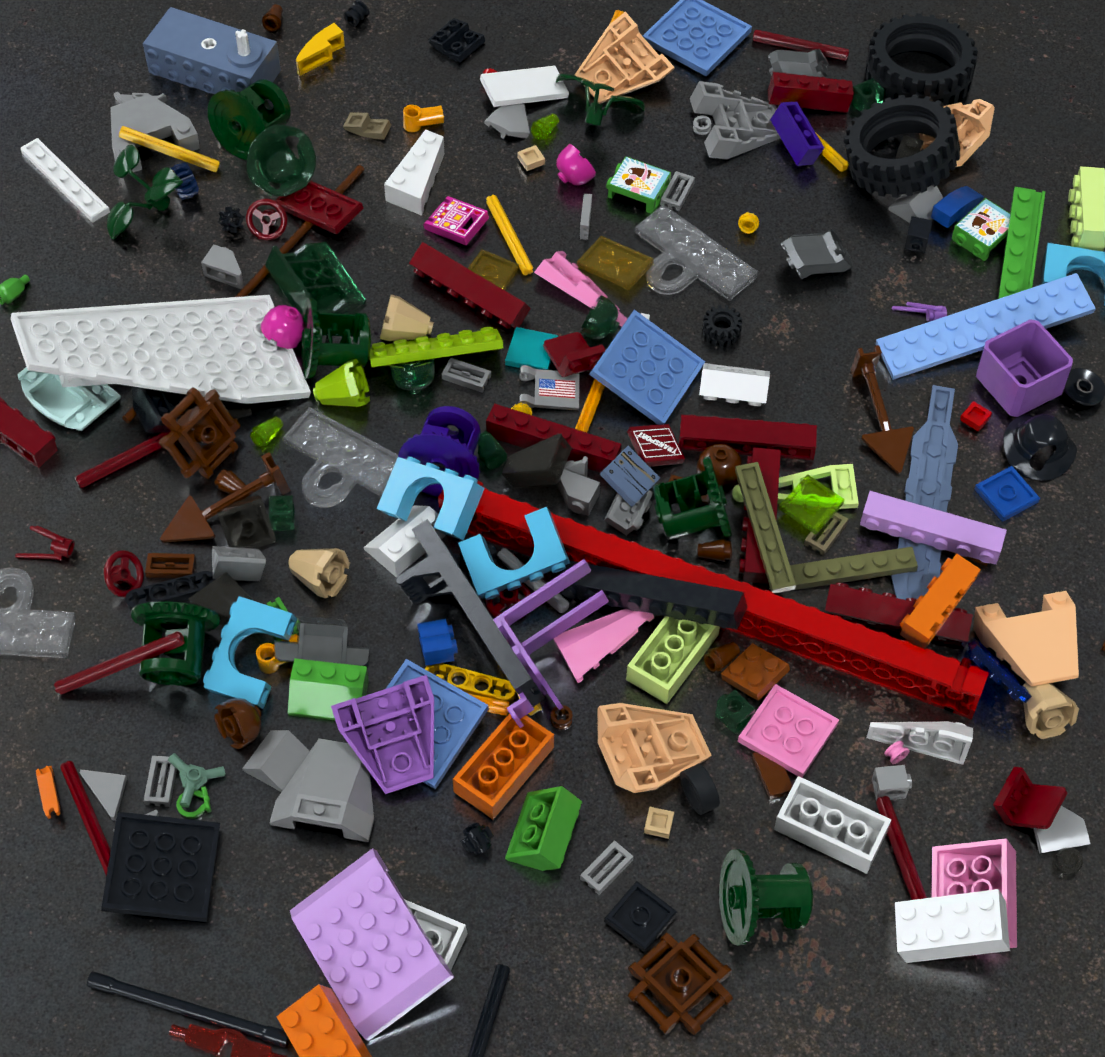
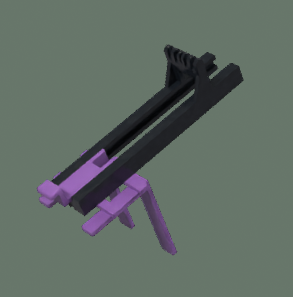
M427 519L414 527L412 531L428 554V557L396 578V582L411 602L417 605L428 597L447 594L455 596L521 698L507 707L508 712L519 727L524 726L520 719L533 711V707L543 701L546 694H549L557 708L561 710L563 706L530 658V654L608 603L609 600L602 590L522 643H520L510 625L590 573L591 569L585 559L493 619L429 520ZM441 574V577L429 585L423 578L425 576Z

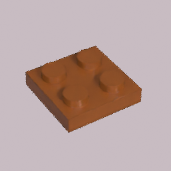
M752 643L721 673V677L725 682L759 701L790 671V667L785 661Z

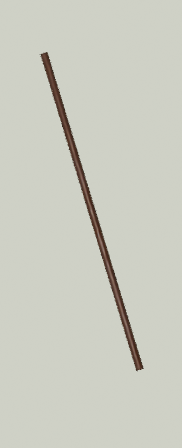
M358 165L334 191L343 194L363 173V166ZM305 221L235 297L248 296L314 224ZM133 406L122 417L126 423H130L137 415Z

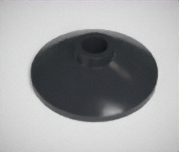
M1075 368L1070 370L1064 387L1067 395L1075 402L1083 405L1092 406L1099 404L1105 397V384L1102 379L1088 369Z

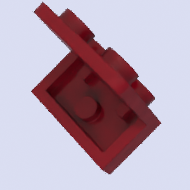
M579 332L545 340L543 343L545 351L561 377L593 369L606 350L602 344L590 348Z
M1013 767L993 806L1006 825L1048 829L1067 795V790L1065 787L1032 784L1022 767Z

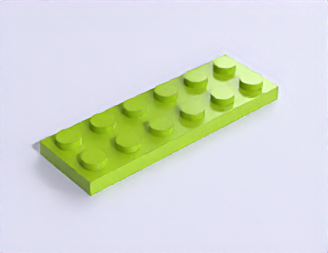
M484 327L477 332L463 330L456 335L441 333L435 338L420 336L415 338L414 341L399 339L395 340L393 344L385 345L383 342L372 344L369 360L371 367L482 352L502 349L503 340L498 330L493 329V327Z

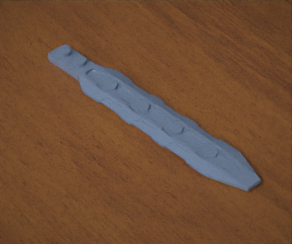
M933 385L927 422L913 436L910 453L912 457L909 478L906 479L904 493L906 494L905 501L947 513V506L952 492L953 464L956 463L958 442L950 426L955 389ZM899 537L898 549L913 547L918 568L914 572L891 575L896 598L918 599L921 595L925 596L928 592L927 586L934 576L937 578L940 576L941 550L930 545L915 543L909 539Z

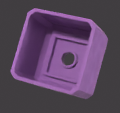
M1030 319L985 342L976 377L1010 416L1018 417L1062 395L1073 359L1039 321Z

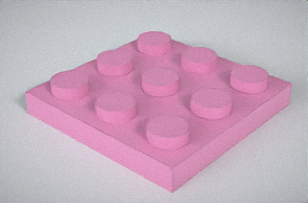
M775 684L739 735L737 742L803 778L837 727L839 719Z

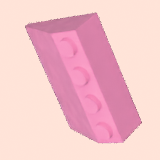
M1007 839L932 847V898L999 889L1006 900L1010 948H1017L1016 851Z

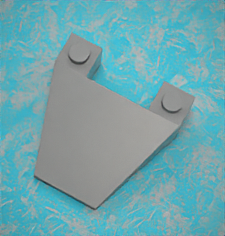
M703 81L698 82L690 97L694 113L713 116L715 125L704 143L709 157L730 159L780 139L779 134L770 121L777 110L776 106L755 97H751V99L740 96L741 92L736 90L733 93L723 89V85Z
M150 94L111 107L112 149L115 160L127 145L130 144L136 148L141 147L139 144L119 137L122 126L158 139L170 136L175 145L191 151L200 149L198 133L191 120ZM140 159L138 165L132 169L133 172L142 170Z

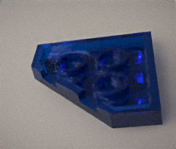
M973 637L967 643L970 658L980 668L985 665L989 669L987 671L989 672L988 675L997 684L1003 682L1009 688L1006 692L1015 701L1018 702L1021 699L1026 703L1032 697L1031 693L1023 685L1019 684L1020 682L1004 665L1001 667L997 658L980 641Z

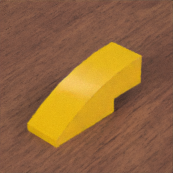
M335 23L317 33L300 51L296 58L297 74L299 76L332 60V52L345 46L343 31Z

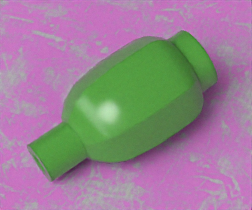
M23 275L19 279L9 278L1 283L0 304H9L15 301L24 292L25 285L30 282L29 277Z

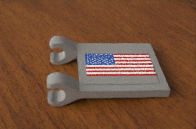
M527 365L521 366L519 374L521 381L535 379V396L521 394L519 396V403L527 404L530 408L579 411V373L561 377L558 371L534 369Z

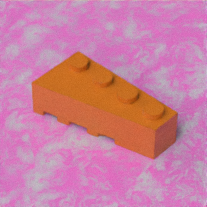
M956 554L953 559L947 558L941 567L943 571L938 578L934 576L927 586L928 592L925 596L921 595L913 606L915 608L910 615L907 614L899 625L902 627L900 635L915 646L927 648L981 571V569L959 554Z

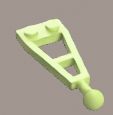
M853 464L829 465L779 478L778 488L792 485L794 494L778 493L779 504L826 509L858 508L859 503ZM830 476L833 499L802 496L800 483ZM738 484L732 490V497L737 502H744Z

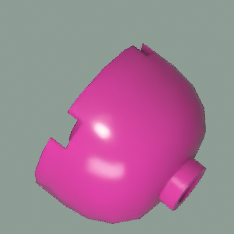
M571 144L566 146L557 157L556 166L559 170L557 175L565 184L569 182L572 185L580 186L589 182L596 175V171L590 162L579 154L580 151Z
M278 305L266 313L260 326L262 333L269 341L272 338L277 342V346L291 349L297 347L302 341L305 323L302 314L296 308Z

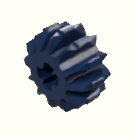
M185 162L173 165L174 167L170 169L183 181L175 189L179 198L182 200L194 197L193 195L198 194L199 187L190 166Z

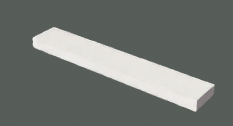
M38 138L20 148L22 154L92 223L110 213L109 207Z

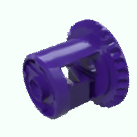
M452 406L438 407L428 414L420 435L415 434L403 443L398 457L406 460L408 456L421 461L420 464L425 466L427 462L442 464L445 468H440V471H445L447 468L459 473V477L464 478L465 475H469L479 479V463L474 452L481 435L480 426L476 419L463 409ZM453 425L458 428V431H452L448 426ZM432 484L425 487L422 492L439 497L443 487L441 484Z

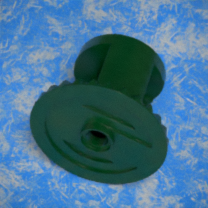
M264 79L257 80L240 92L227 89L219 91L212 96L208 104V120L215 137L228 152L244 160H254L263 155L267 150L270 135L286 125L291 115L290 104L284 92L273 82ZM267 99L272 102L273 107L269 105ZM235 121L240 124L241 129L237 127Z
M307 298L303 310L305 328H303L301 341V362L305 379H311L315 376L318 365L342 366L350 360L357 359L359 363L356 366L365 368L368 364L371 348V329L368 315L366 313H319L317 311V301L313 298ZM322 336H326L325 343H322ZM332 336H342L340 343H333Z
M706 456L703 459L705 470L702 473L654 485L653 490L656 499L654 506L659 523L663 525L667 539L674 540L680 538V536L716 526L721 527L725 537H733L725 509L727 501L722 485L719 486L710 456ZM708 494L710 505L704 506L701 496ZM678 503L681 513L674 514L672 504Z
M148 602L133 607L131 618L139 626H144L142 646L160 639L162 633H165V636L180 632L183 634L185 641L182 646L164 653L171 658H159V655L141 661L139 675L149 682L163 685L180 686L197 683L201 679L205 631L210 632L219 625L220 616L208 608L181 602Z
M733 849L728 852L720 874L719 904L723 927L732 944L737 946L746 945V942L750 941V937L755 934L754 929L757 927L756 922L759 918H781L786 928L803 929L808 924L813 908V890L810 876L802 864L787 863L781 869L780 875H756L753 862L745 851Z

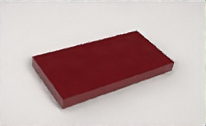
M299 177L275 200L286 212L335 234H338L364 209L361 202L304 177Z

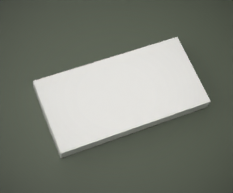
M556 66L481 74L480 81L493 107L563 99L569 96V91L564 82H556L559 74Z

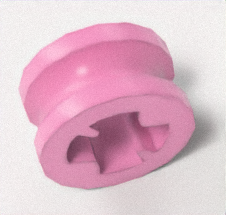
M901 740L888 747L884 753L886 757L891 758L890 762L892 764L899 763L910 752L907 747H903L904 743Z

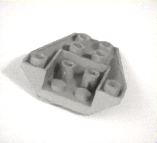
M319 738L276 799L269 822L270 825L295 829L296 822L342 829L344 838L369 842L374 823L370 772L348 743Z

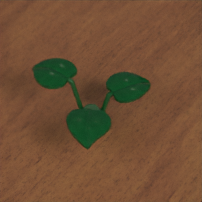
M558 74L556 82L576 80L585 86V111L587 112L585 123L601 126L603 115L606 116L608 108L614 101L629 102L639 106L643 111L645 110L644 102L639 99L611 95L605 108L602 109L603 105L597 104L599 90L614 91L613 87L603 83H594L571 74ZM589 87L595 91L594 103H591V105Z
M130 144L116 158L113 171L119 178L125 177L129 172L134 179L148 190L144 196L147 204L134 202L125 204L124 202H119L112 208L107 219V230L113 240L131 223L134 214L131 207H143L149 210L154 207L159 211H165L170 204V198L167 195L183 183L172 169L165 167L154 176L153 186L150 187L132 171L138 165L140 155L138 149Z

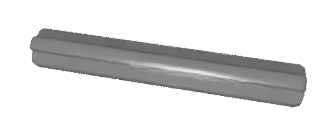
M503 548L497 554V559L509 570H516L525 565L506 548ZM542 579L530 582V580L524 582L534 591L547 584ZM559 593L546 601L559 613H564L569 608V602Z

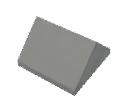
M931 185L923 193L916 191L913 192L912 196L902 194L888 210L909 223L911 216L933 221L934 219L931 218L933 206L943 199V196L937 186Z
M212 546L213 579L260 581L266 564V558L259 549Z
M270 730L242 770L282 792L310 751L289 730Z

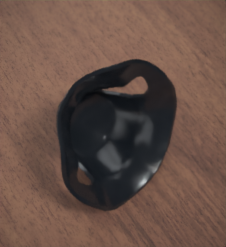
M1047 414L1018 416L1009 424L1004 433L1003 445L1010 465L1019 474L1029 479L1040 481L1055 479L1063 475L1075 460L1077 447L1067 434L1064 425L1054 416ZM1055 445L1056 450L1044 462L1042 470H1034L1030 466L1032 455L1043 447Z

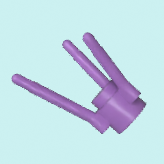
M907 302L906 305L910 307H892V310L926 313L927 322L947 316L945 306Z

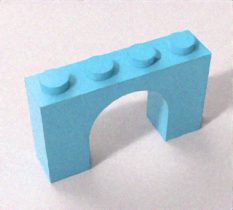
M1047 243L1043 256L1040 285L1066 277V274L1074 270L1091 271L1097 274L1105 284V252Z
M408 456L407 460L398 457L377 509L389 516L407 521L418 494L429 485L441 484L444 490V502L433 528L445 535L464 540L485 489L477 484L478 479L469 475H465L464 478L459 477V473L447 468L445 471H440V467L428 462L426 466L420 464L421 461Z
M547 507L525 515L534 540V551L527 564L519 569L504 570L497 567L492 559L486 540L481 534L458 543L479 597L482 599L486 598V600L493 599L499 596V592L508 589V591L518 589L522 586L521 583L528 580L530 582L540 580L544 577L543 574L550 571L552 573L562 571L566 568L565 565L570 563L551 512Z
M238 596L237 601L233 602L230 608L231 617L228 625L225 624L222 629L221 643L213 652L211 669L207 670L204 675V688L209 692L230 699H245L258 708L264 709L272 686L265 681L239 673L234 661L236 648L245 637L254 633H265L289 641L297 618L290 612Z

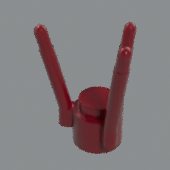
M38 525L36 527L30 526V530L52 539L50 549L54 551V554L16 553L15 557L62 561L63 556L69 558L72 555L75 541L55 534Z

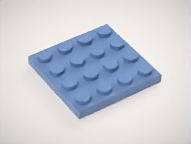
M679 0L643 37L652 48L707 76L751 33L752 26L703 0Z
M634 310L589 375L656 424L662 425L665 424L705 361Z
M406 659L387 688L424 675L428 677L434 696V778L423 782L436 789L488 711L489 706Z

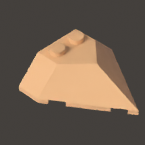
M981 99L973 100L971 104L966 105L962 103L946 105L950 108L951 114H954L960 144V159L956 161L957 166H962L990 136L995 107ZM919 133L921 146L924 150L935 138Z

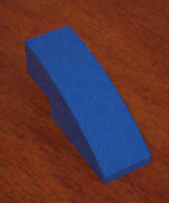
M968 186L956 189L933 206L931 218L949 228L955 221L959 222L984 199V196Z

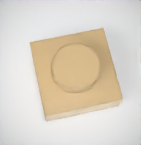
M536 145L517 152V158L526 171L545 165V158Z
M649 807L644 833L669 839L674 812Z

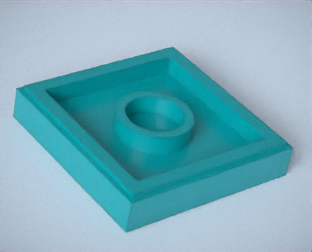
M516 327L505 359V365L517 368L527 365L534 369L549 370L552 360L545 351L543 343L545 340L558 337V335Z

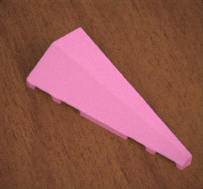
M557 251L552 258L544 259L534 272L622 327L628 319L619 312L620 309L616 305L612 306L606 301L608 296L588 276H585L578 270V266L575 263H570L566 259L567 254L565 252Z
M623 609L565 631L553 640L573 677L579 683L583 680V675L587 671L600 666L599 661L608 653H615L638 633L639 626L646 620L648 622L652 621L654 615L647 612Z

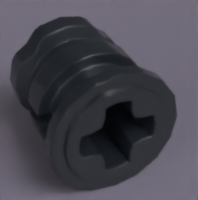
M355 0L353 5L343 15L349 25L356 27L364 17L370 14V11L362 1Z

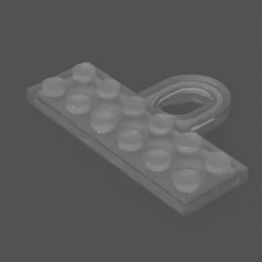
M664 204L635 227L636 234L662 252L648 265L646 271V281L649 287L657 293L665 295L679 293L698 278L730 301L758 277L757 270ZM677 264L684 268V272L671 281L661 278L664 274V269L668 265Z
M311 407L305 411L283 437L285 444L316 460L315 464L304 475L301 486L305 500L319 508H329L338 505L357 483L382 497L398 458L396 453ZM337 472L342 475V479L338 484L331 485L330 488L324 490L318 487L320 479L324 474Z
M9 567L1 569L0 596L5 588L12 586L17 589L16 594L18 598L12 606L0 607V654L67 658L76 619L75 613L30 610L34 594V586L30 576L19 568Z

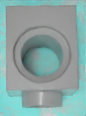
M905 765L876 767L874 769L872 783L876 801L879 797L888 796L890 800L906 798L909 789L912 788L911 775L906 773Z

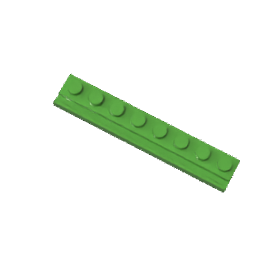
M1014 188L998 299L1030 289L1033 286L1045 191L1040 193L1033 189Z

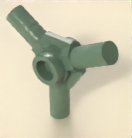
M175 753L168 758V761L179 770L182 787L185 788L180 801L182 807L188 808L190 806L194 791L199 790L207 783L208 779L225 776L223 766L205 770L203 767L187 765Z

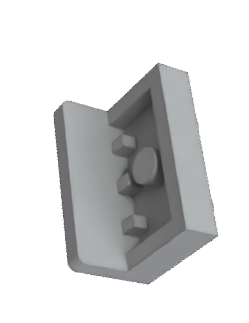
M648 490L632 507L617 493L604 521L625 535H628L633 530L637 531L644 521L642 519L643 513H646L652 504L650 499L653 492Z

